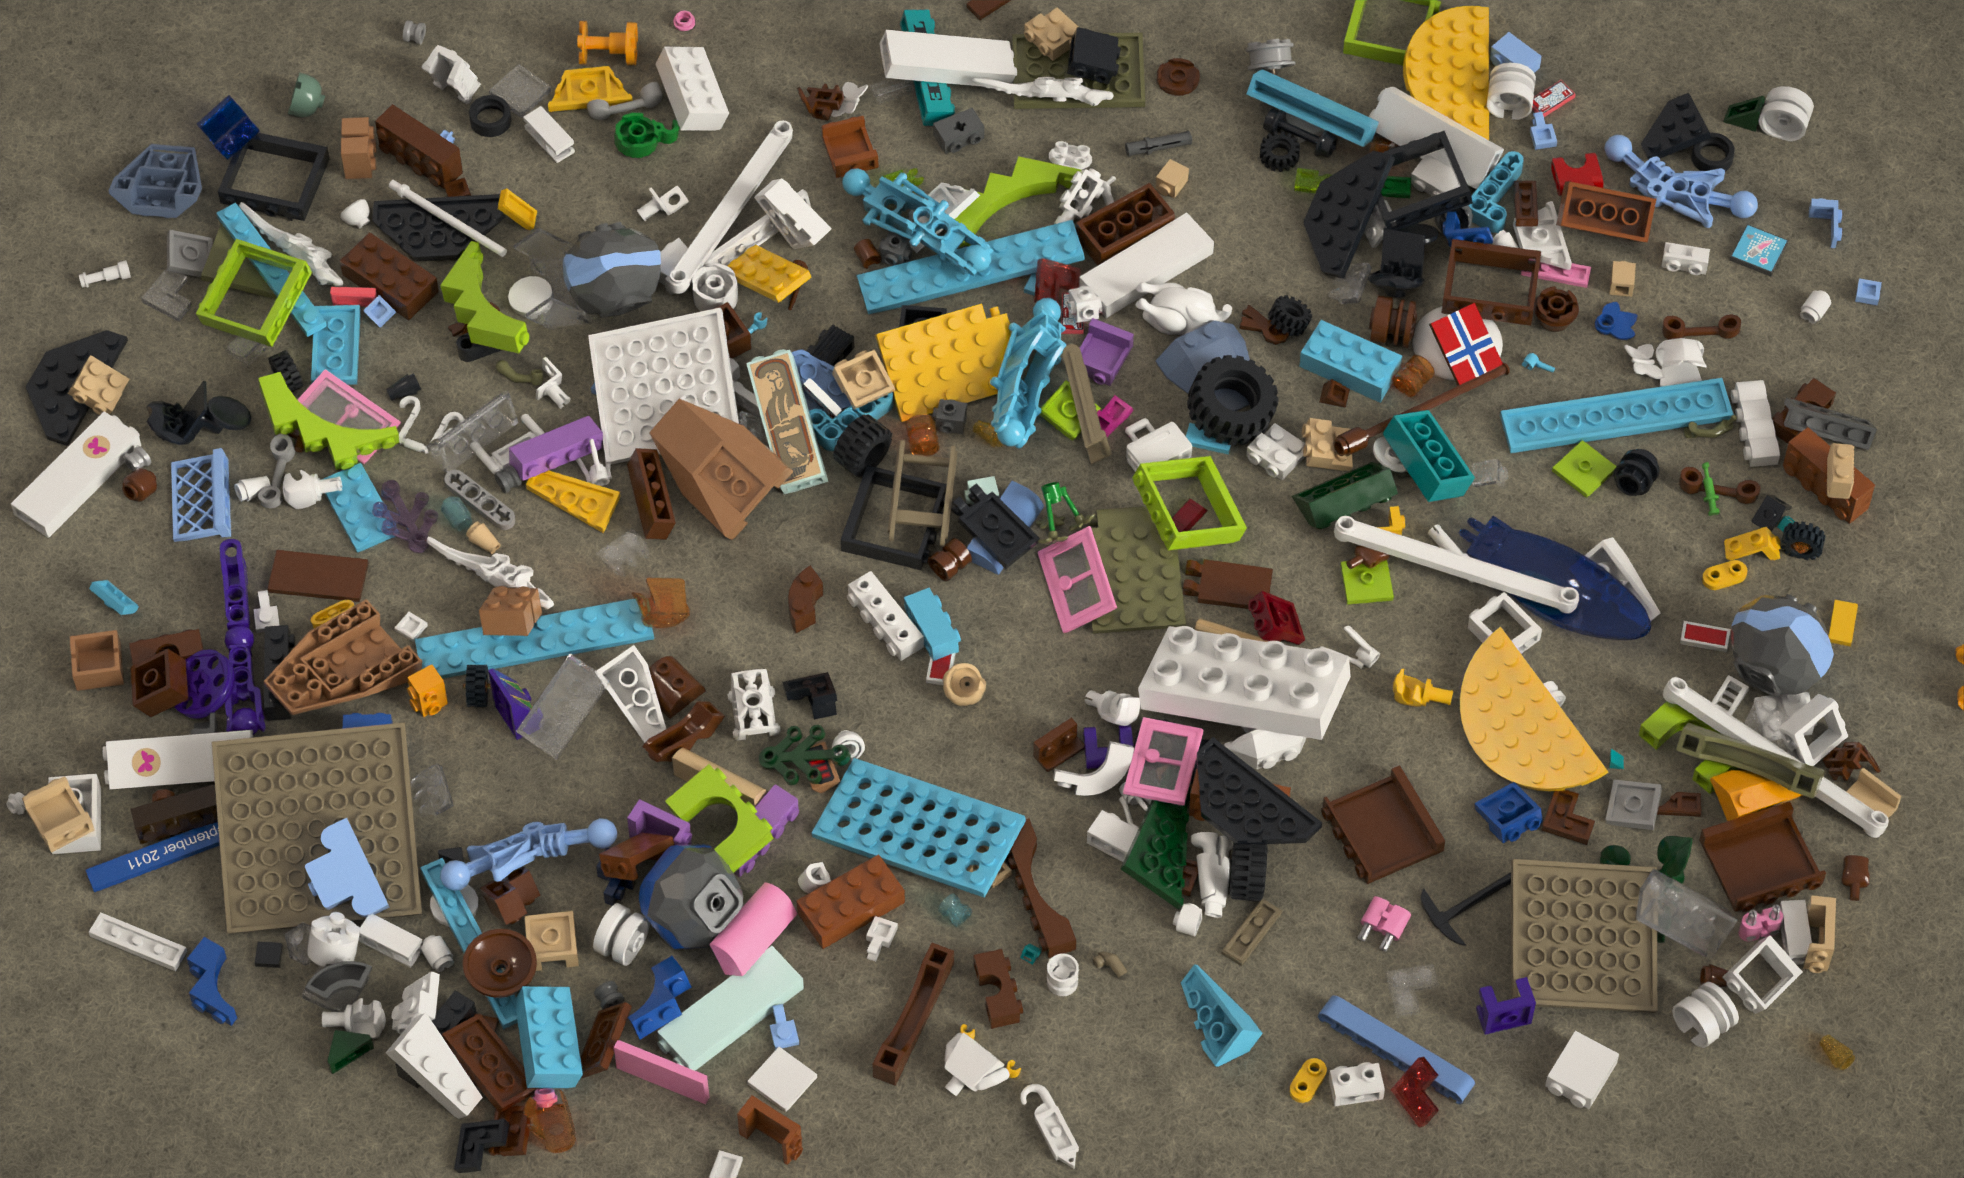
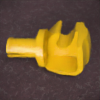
M1404 669L1400 670L1393 681L1395 701L1414 707H1426V703H1429V700L1450 705L1453 690L1432 687L1431 679L1428 678L1425 684L1416 678L1404 675Z

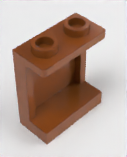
M864 116L851 117L821 126L822 139L836 178L843 177L850 169L859 168L868 171L879 168L878 154L876 149L873 150L865 128Z
M641 832L600 853L601 869L606 877L634 881L638 879L636 865L647 859L659 860L670 846L675 845L673 837Z
M751 1095L737 1113L739 1134L748 1139L753 1131L758 1129L782 1144L783 1162L788 1165L792 1159L797 1160L803 1151L801 1126Z

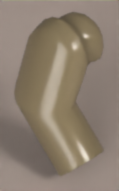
M1102 951L1093 958V963L1097 968H1101L1104 965L1111 967L1117 978L1128 972L1118 956L1113 953Z

